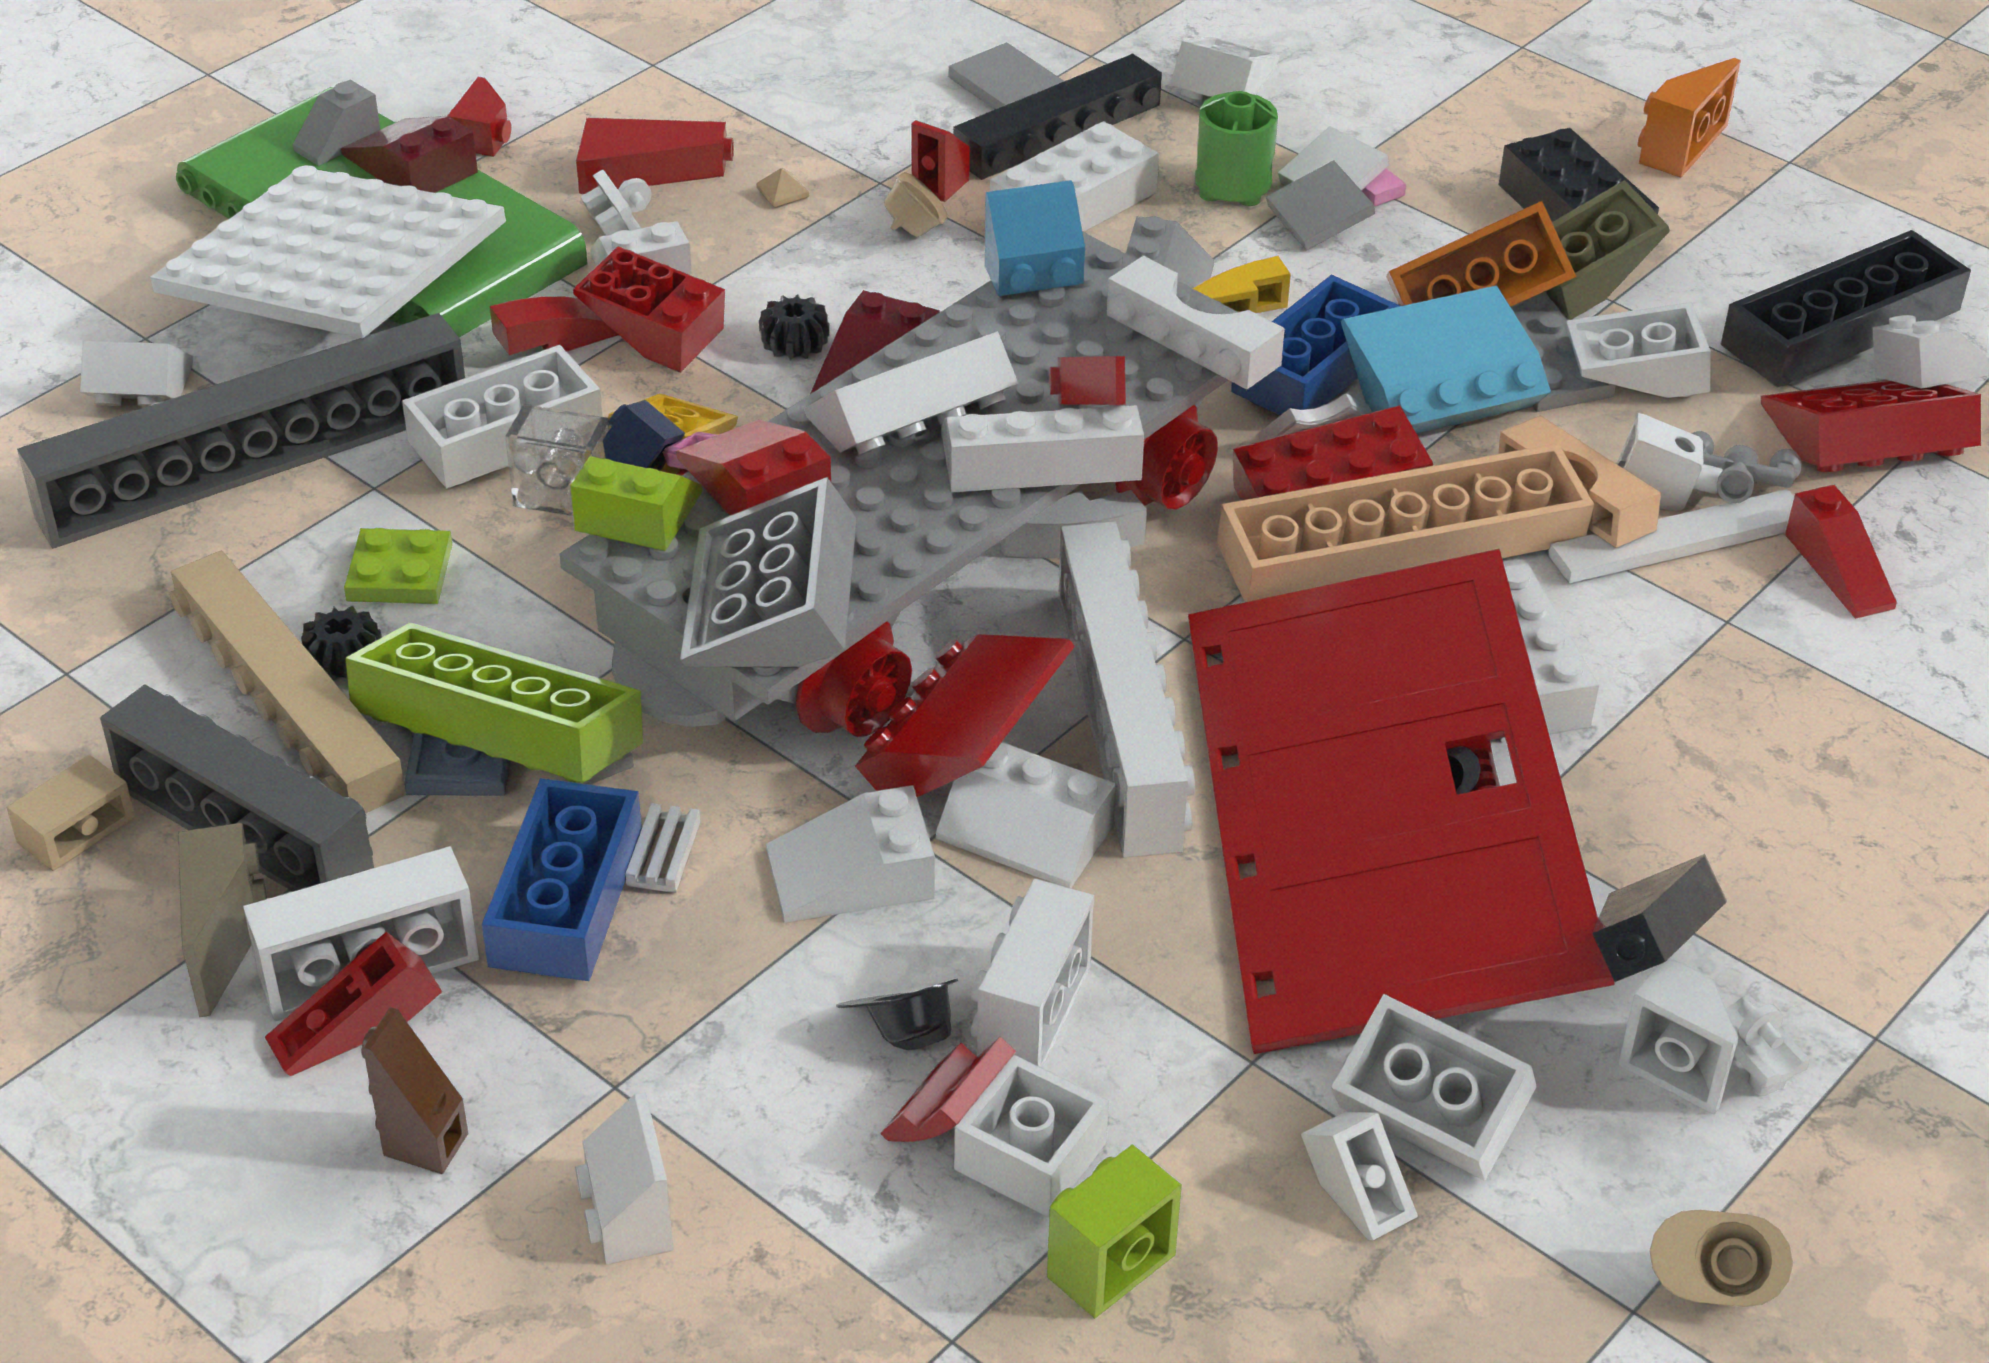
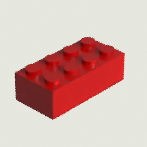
M1400 405L1233 449V482L1240 501L1433 466L1432 459Z

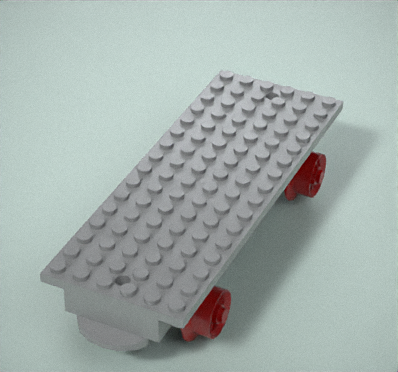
M1082 231L1085 243L1084 284L998 296L990 280L768 421L806 431L831 457V483L856 517L845 650L836 653L828 659H820L801 667H685L680 657L699 528L729 517V514L703 486L700 497L666 551L589 534L559 553L561 569L594 590L598 631L615 642L612 657L614 679L618 684L641 690L643 713L662 722L688 727L718 725L725 720V716L735 722L762 702L769 705L774 700L779 699L795 704L800 723L814 733H831L841 727L855 737H865L882 728L890 720L888 713L905 698L910 687L912 676L910 658L893 646L894 638L891 628L900 612L1081 484L951 492L941 435L942 424L939 423L937 417L924 421L926 427L924 431L904 439H899L897 432L883 436L885 445L859 455L856 447L839 452L807 418L803 408L837 389L997 331L1018 384L1003 391L1006 400L981 410L977 402L964 406L966 415L1006 414L1016 411H1054L1064 408L1109 407L1112 405L1058 404V395H1050L1049 368L1058 367V357L1125 356L1126 405L1121 406L1137 405L1144 432L1142 480L1115 482L1116 493L1131 490L1144 506L1155 501L1167 509L1177 510L1187 505L1199 494L1209 479L1215 465L1218 452L1217 436L1211 429L1198 423L1197 410L1204 397L1227 382L1228 379L1107 316L1108 278L1136 261V259ZM1177 281L1176 296L1187 306L1211 314L1238 313L1221 302ZM687 472L684 475H682L685 478H688L692 481L699 483L690 472Z

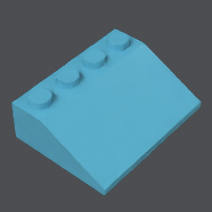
M1497 285L1345 318L1341 321L1365 402L1369 405L1372 412L1400 405L1416 434L1530 408L1551 393L1539 352Z

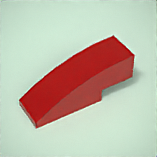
M565 296L533 297L489 306L493 335L509 356L539 346L546 350L561 345L567 352L618 336L611 327L578 298Z

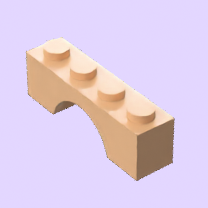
M1540 415L1500 431L1499 454L1559 443L1594 503L1588 530L1615 548L1657 530L1661 492Z

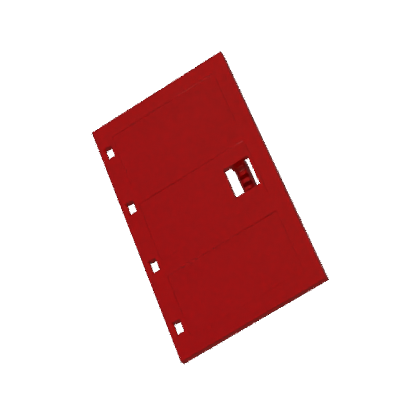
M1500 549L1188 614L1251 1046L1254 1054L1361 1034L1383 994L1434 1019H1441L1615 985L1614 979L1592 934L1598 916ZM1222 653L1223 663L1208 667L1206 655ZM1505 737L1516 783L1500 786L1490 740ZM1464 746L1469 748L1478 757L1481 772L1479 780L1471 792L1457 795L1446 749ZM1238 754L1240 765L1224 770L1222 756ZM1255 862L1257 875L1240 880L1238 864ZM1274 979L1276 994L1258 998L1256 981Z

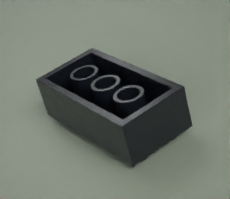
M1571 128L1558 129L1555 132L1524 138L1522 141L1504 145L1498 185L1523 209L1542 201L1552 222L1624 180L1657 214L1659 212V207Z

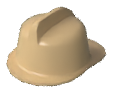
M907 172L902 173L896 178V183L884 201L887 211L894 219L890 227L892 230L902 227L911 235L919 237L937 225L944 223L948 215L945 207L922 181Z
M1709 1210L1680 1211L1664 1220L1654 1233L1650 1247L1652 1269L1662 1286L1679 1298L1697 1303L1737 1307L1763 1305L1781 1293L1789 1282L1793 1267L1791 1248L1781 1230L1765 1218L1749 1214Z

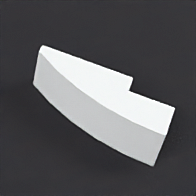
M1131 490L1123 493H1113L1089 501L1083 492L1079 491L1062 497L1001 540V552L1004 556L1060 558L1061 526L1113 521L1117 523L1121 540L1128 539L1130 548L1145 544L1147 508Z

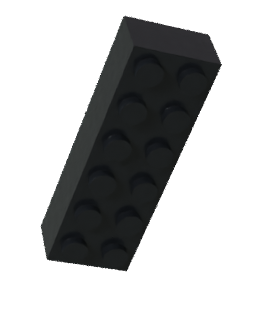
M1910 230L1730 303L1721 346L1779 388L1873 348V327L1888 325L1889 319L1892 317L1910 315L1916 317V322L1936 321L1960 311L1971 269L1915 231Z

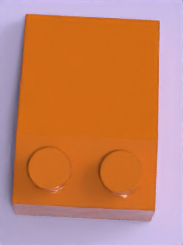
M1732 58L1668 79L1656 92L1649 94L1644 105V114L1647 115V121L1641 130L1637 143L1638 147L1641 148L1639 164L1680 178L1690 169L1728 126L1741 60Z

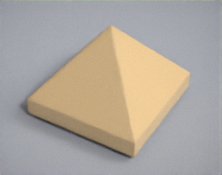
M780 168L756 183L757 189L773 207L809 197V191L791 172L784 168Z

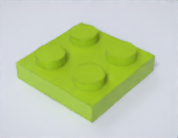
M360 528L344 585L346 601L438 604L453 545L451 531Z

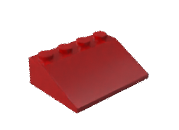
M1879 380L1761 396V405L1791 448L1799 455L1802 461L1817 466V471L1820 472L1841 471L1844 469V464L1857 462L1858 466L1864 467L1880 466L1884 464V458L1897 457V460L1918 461L1924 459V453L1937 452L1938 455L1956 456L1964 454V448L1981 446V394L1948 384L1921 389L1890 380Z
M977 634L962 643H959L957 639L952 640L936 654L937 665L925 671L913 682L911 687L915 692L912 696L900 701L888 713V717L891 719L890 723L877 730L866 740L863 746L867 751L855 765L856 769L876 791L913 785L916 797L918 798L983 767L1075 645L1070 639L987 634Z

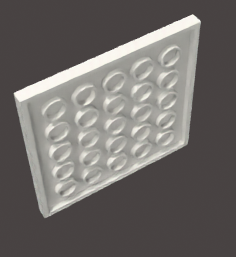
M301 166L294 169L292 174L281 182L271 186L258 199L246 204L232 218L220 223L218 228L206 237L194 242L192 247L180 256L168 261L166 266L152 275L150 279L153 291L156 293L363 339L506 222L504 207L487 204L479 199L467 200L452 197L444 192L432 193L417 190L414 186H397L383 183L379 179L367 180L352 177L344 172L332 173L317 170L313 166Z

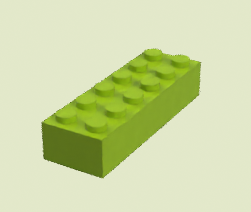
M409 622L346 657L349 700L360 713L371 716L376 721L390 722L409 728L414 733H425L447 740L452 745H463L485 752L490 757L508 759L523 764L531 770L546 771L561 776L569 782L583 783L590 780L594 775L643 744L641 690Z

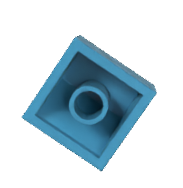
M1072 180L986 192L984 266L998 296L1084 284L1085 243L1075 187Z

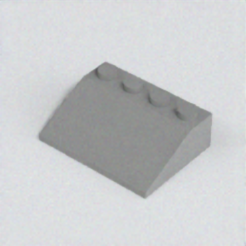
M828 477L699 528L680 657L685 667H801L820 659H828L836 653L845 650L856 517Z

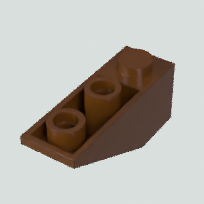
M390 1007L377 1027L373 1026L368 1030L361 1049L362 1057L366 1063L369 1078L368 1090L373 1099L376 1115L375 1126L379 1131L383 1156L443 1174L469 1134L463 1098L399 1010Z

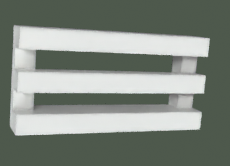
M651 803L625 873L626 886L676 893L700 825V809L690 808L688 815L681 814L680 807L670 806L668 812L661 811V804ZM659 825H662L663 828L659 836L656 848L654 850L651 862L649 864L646 876H643L642 873L647 862L650 850L652 848L655 836L657 834ZM676 827L683 828L666 878H658Z

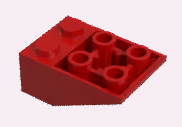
M619 246L573 288V294L644 358L680 373L724 329L725 289Z

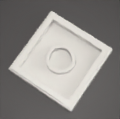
M1329 126L1278 172L1280 183L1288 185L1334 160L1360 190H1363L1389 166L1388 155Z

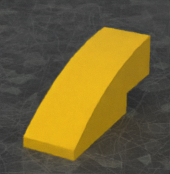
M1274 256L1229 269L1209 278L1192 289L1221 302L1237 312L1250 310L1257 314L1288 308L1291 273L1280 257Z

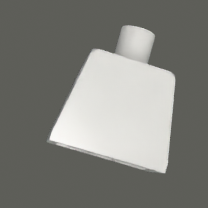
M1637 413L1616 463L1661 492L1659 509L1669 511L1684 509L1693 489L1716 494L1718 477L1723 471L1722 468L1703 464V440L1699 436L1641 413Z

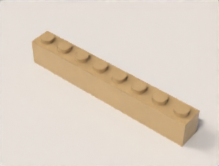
M222 550L171 571L175 590L170 592V599L177 614L180 617L187 616L198 640L201 643L207 641L211 645L214 657L220 667L223 669L226 667L230 668L242 694L250 693L254 698L261 717L266 722L270 720L274 722L286 748L291 749L294 747L297 750L301 763L309 776L317 775L327 788L345 798H353L364 808L365 813L406 795L401 762L397 755Z

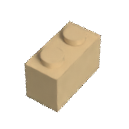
M90 754L6 807L16 842L52 871L135 818L127 782Z

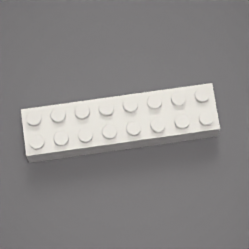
M1116 521L1061 526L1058 598L1068 638L1075 645L1072 654L1103 778L1116 783L1114 822L1123 858L1183 852L1184 831H1191L1192 828L1191 809L1187 796L1194 795L1195 792L1194 773L1191 765L1184 766L1183 764L1185 759L1184 737L1182 731H1174L1173 728L1175 726L1173 698L1164 696L1166 692L1165 670L1163 664L1155 663L1157 659L1154 632L1146 631L1148 627L1145 600L1138 601L1137 599L1139 597V578L1136 569L1129 570L1131 565L1128 539L1121 540Z

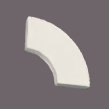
M1345 393L1333 402L1318 408L1307 410L1289 408L1257 435L1260 441L1365 415L1372 413L1367 403Z

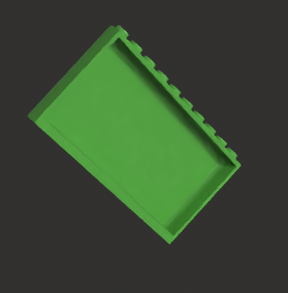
M329 87L179 162L176 173L177 184L185 194L191 195L204 203L208 208L217 211L228 219L240 212L246 204L255 201L266 193L271 186L278 184L292 174L294 169L301 166H313L317 170L332 173L344 172L352 177L367 180L377 178L343 155L318 166L293 149V143L319 94L334 87ZM378 113L380 130L396 123ZM478 170V173L436 193L444 192L452 197L467 200L479 199L487 204L504 207L506 222L388 319L403 325L440 313L456 335L461 337L491 320L489 306L529 298L587 265L584 238L578 228L571 222Z

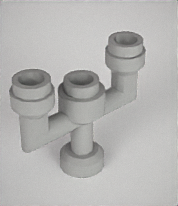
M1703 431L1692 433L1703 440V464L1723 469L1718 477L1717 492L1723 500L1729 503H1741L1747 500L1752 494L1754 481L1790 488L1794 479L1801 472V458L1792 449L1779 450L1771 458L1770 466L1759 464L1756 452L1745 445H1736L1729 448L1724 457L1712 455L1714 442L1710 435Z

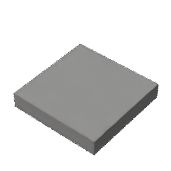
M1334 160L1266 196L1268 207L1306 251L1375 214L1374 204Z

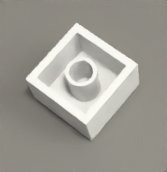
M1013 1055L955 1126L954 1170L1049 1217L1050 1206L1057 1195L1066 1188H1073L1106 1144L1109 1100Z

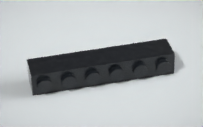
M1132 53L953 126V135L970 147L969 171L983 180L1019 165L1103 121L1114 125L1159 106L1162 72Z

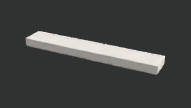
M1788 489L1751 497L1741 503H1725L1658 519L1656 531L1617 548L1596 534L1550 544L1548 556L1568 583L1571 584L1783 534L1786 532L1794 496Z

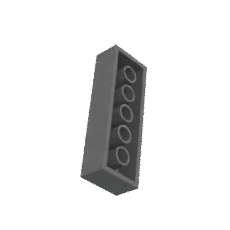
M144 684L100 717L113 771L127 782L131 797L187 830L242 823L246 844L256 842L260 873L290 891L294 892L374 868L373 851L370 846L366 825V813L356 800L350 797L345 798L324 786L316 777L306 776L288 766L279 756H271L258 749L245 737L228 732L216 725L208 716L204 714L199 715L181 705L173 696L163 695Z

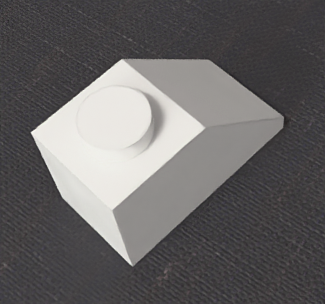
M1343 1112L1301 1133L1321 1187L1367 1240H1375L1418 1217L1378 1113Z

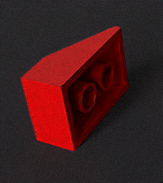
M759 419L676 451L677 459L702 484L729 516L828 477L831 482V457L806 431Z

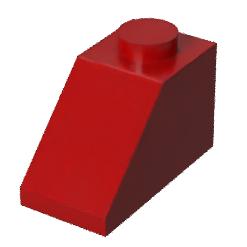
M477 77L447 116L473 131L476 154L494 157L502 145L509 141L512 126L510 120H507L505 102L486 78Z
M917 120L911 123L912 175L922 181L940 201L946 202L969 181L970 147L949 131Z

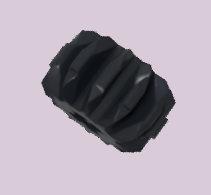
M799 294L794 298H787L782 295L779 302L769 301L767 302L766 309L761 311L759 332L761 333L764 349L772 351L774 357L786 355L790 361L797 356L808 359L809 353H821L822 346L828 343L830 323L828 322L825 305L816 304L815 298L801 299Z
M333 606L332 612L327 614L315 612L314 621L303 624L301 644L329 677L335 681L338 677H345L347 679L346 657L382 638V634L369 612L357 613L354 606H350L344 611H338Z

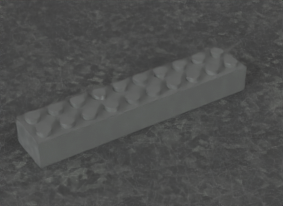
M437 313L368 335L363 339L359 338L17 448L34 518L50 546L54 549L405 431L406 424L402 400L465 378L461 340L441 314Z

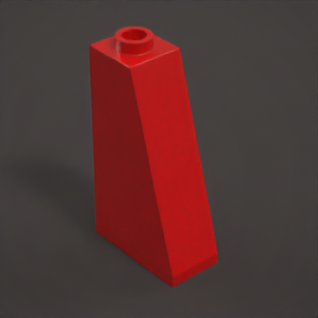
M586 117L576 158L579 194H586L598 187L593 175L601 170L605 171L617 189H619L624 181L632 178L642 179L648 186L723 177L726 161H733L734 140L732 137H727L726 122Z

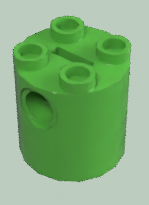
M1233 91L1214 95L1205 100L1199 109L1195 183L1199 187V196L1206 201H1233L1245 206H1255L1261 202V196L1268 192L1272 186V159L1275 155L1278 124L1277 109L1270 101L1248 92Z

